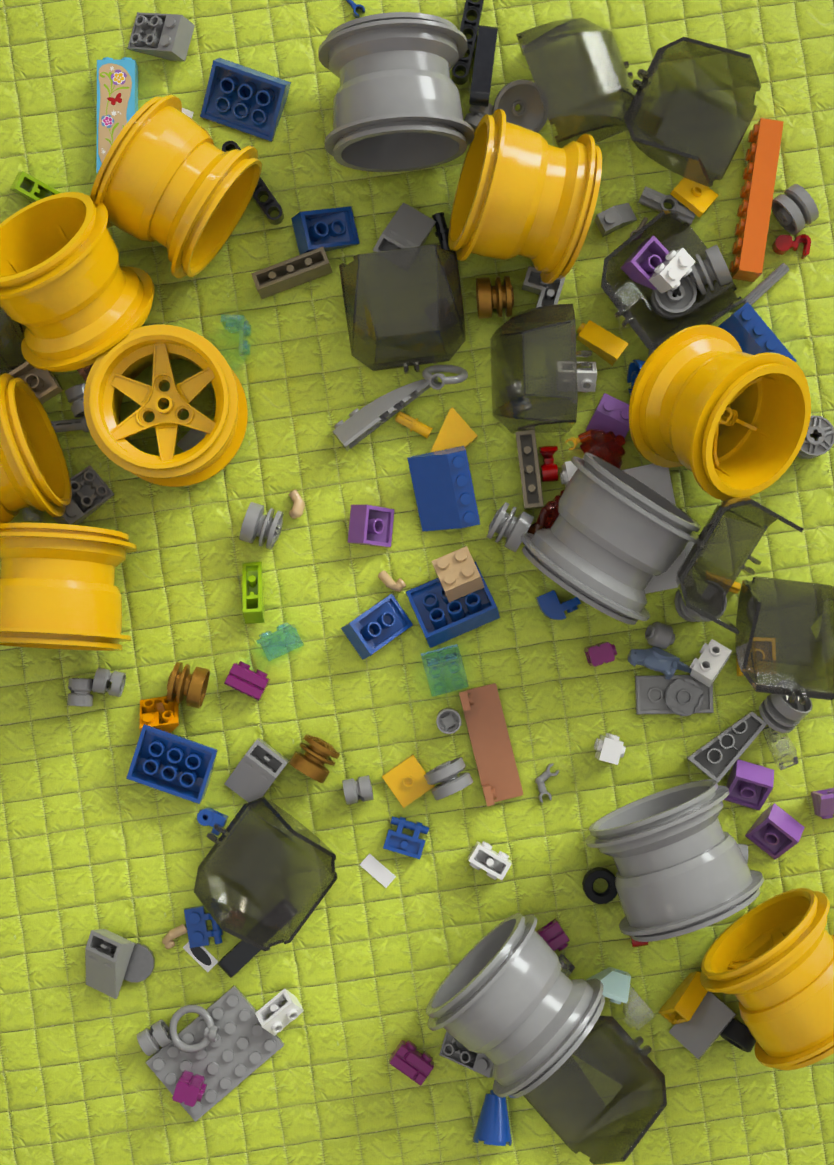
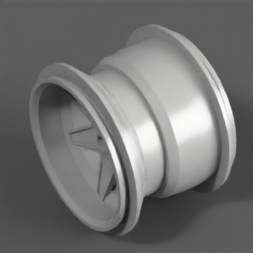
M391 12L364 16L348 21L333 29L318 49V58L321 64L340 78V87L333 102V131L326 136L324 141L326 151L334 157L336 162L343 166L371 172H402L425 169L450 162L461 156L474 139V129L469 123L463 121L459 90L450 78V70L467 51L466 36L453 23L444 18L415 12Z
M588 452L584 454V459L574 456L571 462L577 467V470L559 499V516L551 528L537 530L535 534L523 533L521 540L525 546L522 552L535 567L551 580L602 613L631 625L636 624L638 620L647 621L650 618V613L645 608L647 599L644 589L653 576H659L669 569L689 541L695 544L701 543L702 539L696 533L700 530L701 526L666 498L609 462Z
M713 779L678 785L622 806L601 817L589 827L590 835L585 839L587 847L599 848L601 853L612 856L618 869L615 886L625 917L619 924L621 933L631 936L633 940L638 942H652L681 936L730 917L747 907L759 896V888L764 882L762 873L749 870L736 840L728 832L723 831L718 819L724 806L722 801L729 795V790L726 786L718 785L716 780Z
M516 913L502 921L484 936L449 973L432 996L426 1008V1014L429 1016L427 1026L430 1030L436 1031L444 1028L469 1051L478 1054L484 1053L493 1062V1078L495 1079L493 1092L501 1098L507 1096L510 1098L522 1097L537 1088L556 1072L590 1033L601 1015L605 1004V998L602 995L603 984L600 980L595 978L587 981L584 979L570 980L561 971V964L557 954L535 931L537 918L533 914L523 916L521 913Z

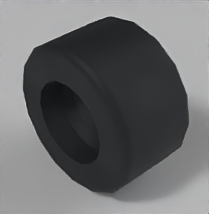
M597 867L589 870L584 876L582 882L583 890L588 899L593 903L607 904L616 897V877L611 871L606 868ZM598 878L605 879L608 883L607 890L603 893H598L593 889V883Z
M735 1019L720 1034L726 1041L745 1052H751L756 1043L748 1027Z

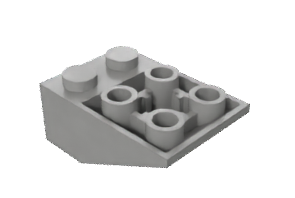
M137 12L127 49L170 61H185L195 25L183 15Z
M403 202L381 234L373 251L408 272L436 221Z
M89 465L70 478L72 489L71 502L66 506L62 516L53 518L58 524L78 525L114 496V493Z
M258 738L224 784L255 807L288 764L289 760Z
M106 929L91 930L85 948L86 985L117 999L135 943Z
M446 1031L440 1056L486 1077H493V1062L484 1053L478 1054L469 1051Z

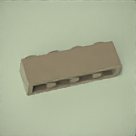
M320 247L251 274L261 299L333 272L324 247Z
M535 430L516 432L524 509L544 508Z

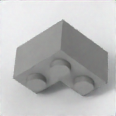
M529 266L522 290L540 295L534 313L553 318L566 277L562 279L557 278L553 283L546 284L541 280V272Z

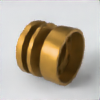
M504 276V285H501L500 277H496L495 286H491L489 277L476 278V299L479 319L491 318L493 309L497 310L498 317H502V308H505L506 317L512 316L514 293L509 276Z
M176 662L168 679L167 701L173 702L176 697V703L180 704L184 696H186L187 706L201 708L207 691L210 669L196 667L193 674H190L189 664H186L183 669V663Z
M306 734L303 739L310 745L301 742L300 747L306 752L303 754L296 751L289 764L306 776L324 783L330 773L324 764L334 766L335 762L329 756L338 759L340 753L326 741Z

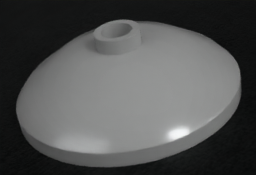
M515 80L500 90L494 102L493 113L497 109H502L506 114V122L538 133L545 125L549 115L548 97L538 84L529 80ZM517 104L520 105V109L518 111L515 110V106Z

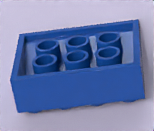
M222 58L213 60L200 117L272 142L287 101L291 82Z
M748 302L718 326L729 332L737 340L742 352L752 355L778 353L796 362V359Z
M464 446L407 457L422 532L460 529L480 525L467 453Z
M476 562L474 563L480 573L484 588L449 602L438 578L406 591L430 648L500 618L498 608Z
M144 724L126 779L200 804L205 796L218 750Z

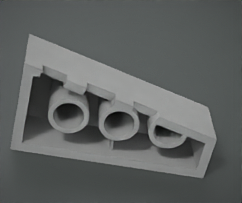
M751 711L686 757V759L710 779L716 780L718 784L767 724Z

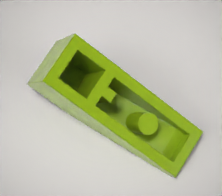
M24 171L18 172L10 190L32 202L60 193Z
M262 562L242 563V613L245 624L264 623Z

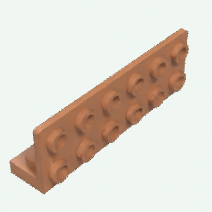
M493 683L459 692L486 805L491 806L495 805L494 802L522 796L523 790L496 684Z

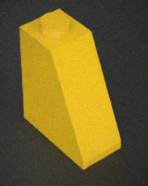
M591 320L587 324L582 323L576 331L579 333L576 338L612 366L629 345L626 341Z
M453 407L446 416L431 452L459 446L467 448L478 437Z
M701 972L690 973L659 1010L658 1013L673 1025L690 1021L708 991L702 986L700 981Z

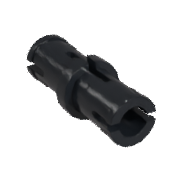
M436 213L432 215L433 220L436 221L435 235L439 239L441 252L447 253L452 251L449 248L448 242L449 228H447L444 213Z

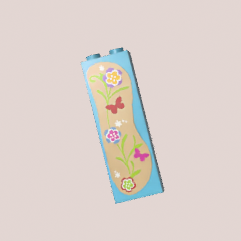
M109 57L97 60V174L112 144L124 126L138 111V65L135 60L129 57H124L121 60H114Z

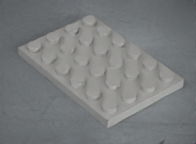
M235 985L206 1009L211 1015L214 1025L220 1027L217 1042L211 1041L206 1048L196 1053L181 1051L172 1042L159 1049L145 1062L172 1095L179 1078L185 1070L192 1072L193 1075L204 1076V1084H207L201 1102L197 1101L193 1107L185 1105L184 1102L180 1103L195 1122L284 1046V1042L277 1034L274 1036L262 1028L255 1015L257 1010ZM200 1015L178 1033L180 1040L188 1045L201 1042L206 1028L205 1020Z

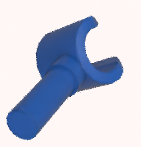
M346 0L353 9L354 17H360L356 13L357 9L365 13L363 5H356L352 0Z

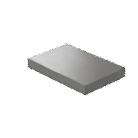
M708 991L690 1021L675 1024L669 1033L700 1060L737 1014L712 992Z

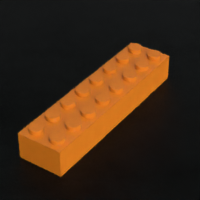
M760 118L758 123L754 124L753 130L749 132L748 142H751L750 149H747L745 157L748 165L747 168H744L743 172L745 186H742L740 198H743L737 212L740 221L735 227L737 241L734 242L732 247V254L735 255L734 261H731L729 272L732 273V279L754 282L762 274L784 121Z

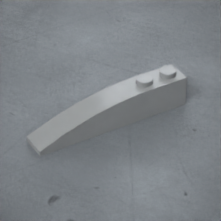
M422 379L407 384L377 398L360 410L358 408L349 414V419L345 422L341 420L334 426L333 434L346 451H349L431 387L429 381Z

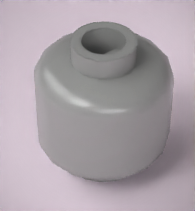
M654 622L647 627L645 639H647L648 644L651 646L666 649L674 643L675 634H673V628L670 625Z

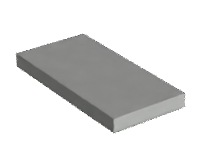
M665 675L635 676L636 714H674L668 709L664 695L668 685L678 678L692 679L700 685L704 700L701 708L696 713H714L713 684L709 688L690 675H673L670 680L665 679Z

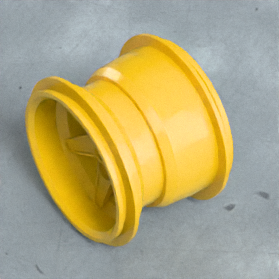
M174 95L158 96L146 102L124 126L98 171L90 198L92 201H95V206H99L101 202L106 206L108 211L107 228L114 225L141 241L159 242L167 248L168 259L172 263V275L176 278H183L186 275L194 277L214 259L240 221L257 187L262 163L258 160V151L253 146H247L242 150L234 149L228 152L220 150L214 146L211 136L204 128L182 113V103L178 97Z
M502 109L495 110L492 115L485 114L480 120L474 132V139L469 145L451 212L448 242L450 250L456 252L457 260L465 261L471 253L502 260L519 255L532 260L535 269L541 272L542 282L551 284L557 278H564L573 267L582 249L599 193L602 173V152L600 147L595 145L593 136L583 134L577 141H572L563 148L548 145L547 140L537 132L506 122V114Z
M65 192L45 197L20 209L0 224V307L12 320L26 326L21 342L22 355L31 366L42 370L67 372L94 364L100 354L120 342L131 330L140 328L146 321L152 307L155 288L151 277L140 268L119 265L118 248L106 227L108 223L107 208L103 202L99 206H95V201H92L89 195L83 193Z
M148 325L131 330L120 342L97 357L85 384L84 414L90 434L97 446L115 464L153 484L167 487H183L194 485L213 477L231 462L245 437L248 407L241 382L223 355L212 343L186 328L173 325ZM170 360H187L198 366L202 371L176 384ZM153 365L152 386L134 380L139 373ZM163 383H170L168 391H161ZM210 383L213 385L216 397V411L213 421L189 405ZM125 394L141 407L120 423V409ZM183 411L189 412V417L186 420L180 419V414ZM149 413H154L155 415L152 422H146V415ZM179 425L207 433L193 448L174 455ZM155 427L160 456L140 451L127 438Z
M695 325L685 328L659 345L648 357L638 373L629 402V428L631 438L638 452L646 460L657 466L667 468L686 467L693 472L694 478L702 490L712 497L723 501H737L748 498L776 482L798 455L807 435L811 417V398L807 379L795 361L778 353L752 355L742 352L739 343L729 332L713 325Z
M8 373L1 374L0 523L11 522L21 509L33 506L43 512L46 511L52 517H60L64 514L66 506L71 502L72 489L68 467L56 432L42 403L29 384L20 377L14 378Z
M0 523V645L63 650L122 651L123 645L119 644V642L131 641V636L121 635L122 595L119 588L114 586L115 568L126 560V553L135 552L137 549L135 544L129 542V535L120 531L80 525Z
M807 888L792 889L757 905L732 923L712 943L701 963L700 981L707 991L734 994L739 1000L741 1018L756 1040L755 1056L766 1067L779 1070L800 1069L819 1062L834 1053V936L830 935L825 929L830 902L827 896L819 891H812Z

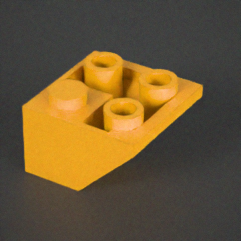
M167 696L140 700V732L145 724L172 733L179 725V704L176 703V697L173 702L167 701Z

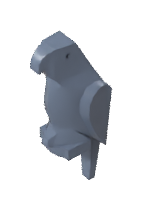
M656 646L645 650L631 649L627 658L631 665H642L650 670L661 672L667 680L673 677L676 669L691 673L692 670L690 666L680 662V658Z

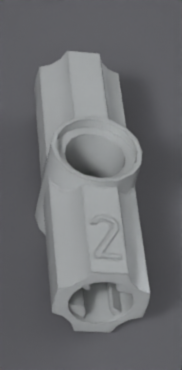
M646 186L638 203L658 211L664 217L674 218L689 226L695 217L692 211L672 195H664ZM663 203H670L672 209H666Z

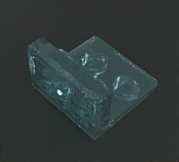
M221 314V323L224 328L228 329V332H239V355L242 360H247V355H250L248 336H251L249 321H247L244 315Z
M286 622L276 627L278 631L274 633L267 631L259 635L260 639L256 642L261 644L268 661L304 645L294 624L289 625Z
M458 644L421 653L432 696L469 686Z

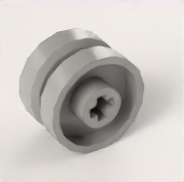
M793 184L785 190L784 194H780L772 200L771 209L774 216L790 234L796 235L805 228V224L809 225L819 217V211L813 198L798 184Z
M688 275L680 279L681 284L674 291L670 289L661 294L657 289L652 290V307L662 318L670 320L679 319L689 311L695 302L697 295L696 285Z
M462 757L444 762L424 774L429 785L440 782L431 790L435 800L452 795L473 783L470 773L458 774L466 767Z

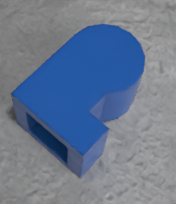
M204 808L199 811L197 821L203 826L209 825L213 827L211 833L218 836L221 834L229 816L212 808Z

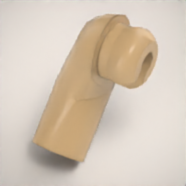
M294 490L288 494L294 502L289 515L291 518L296 519L303 514L305 502L298 491Z
M385 570L378 575V578L385 586L392 590L401 592L406 587L405 582L401 578L395 582Z
M182 924L170 930L162 939L166 949L175 946L173 939L187 933L185 925Z

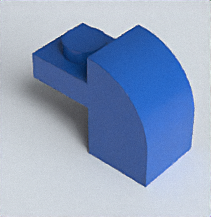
M554 590L535 598L541 612L553 620L566 619L564 611L566 610L567 613L578 609L577 605L581 604L577 597L560 604Z

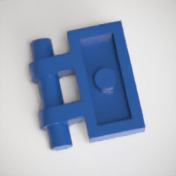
M392 816L390 824L397 825V830H388L383 849L420 859L426 840L419 838V834H428L429 827L423 826V823L407 821L404 817L397 818ZM403 828L413 830V836L402 833Z
M217 904L209 905V913H205L204 906L184 909L190 948L209 945V937H214L215 944L223 943L221 936L223 935V930L220 928V911L217 910ZM206 920H211L212 930H208Z

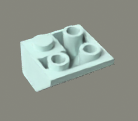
M609 967L586 979V981L594 978L600 980L603 984L602 995L610 998L609 1001L615 1004H621V1002L627 1004L631 976L628 972Z

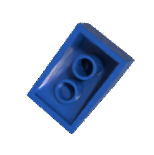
M351 206L303 211L291 218L299 255L320 247H324L325 252L360 244Z
M390 594L341 629L363 660L413 626L393 594Z

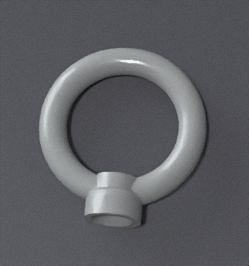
M433 365L425 368L422 376L425 380L429 381L433 389L439 390L445 384H457L465 381L468 378V372L454 365ZM439 372L455 373L458 375L445 377L444 374ZM437 377H439L442 380V382H438Z
M198 1005L181 1007L174 1013L169 1024V1035L173 1044L181 1051L187 1053L199 1052L206 1048L211 1041L217 1042L220 1034V1027L214 1025L209 1012ZM187 1013L199 1014L206 1023L203 1040L194 1045L185 1044L177 1034L178 1021Z

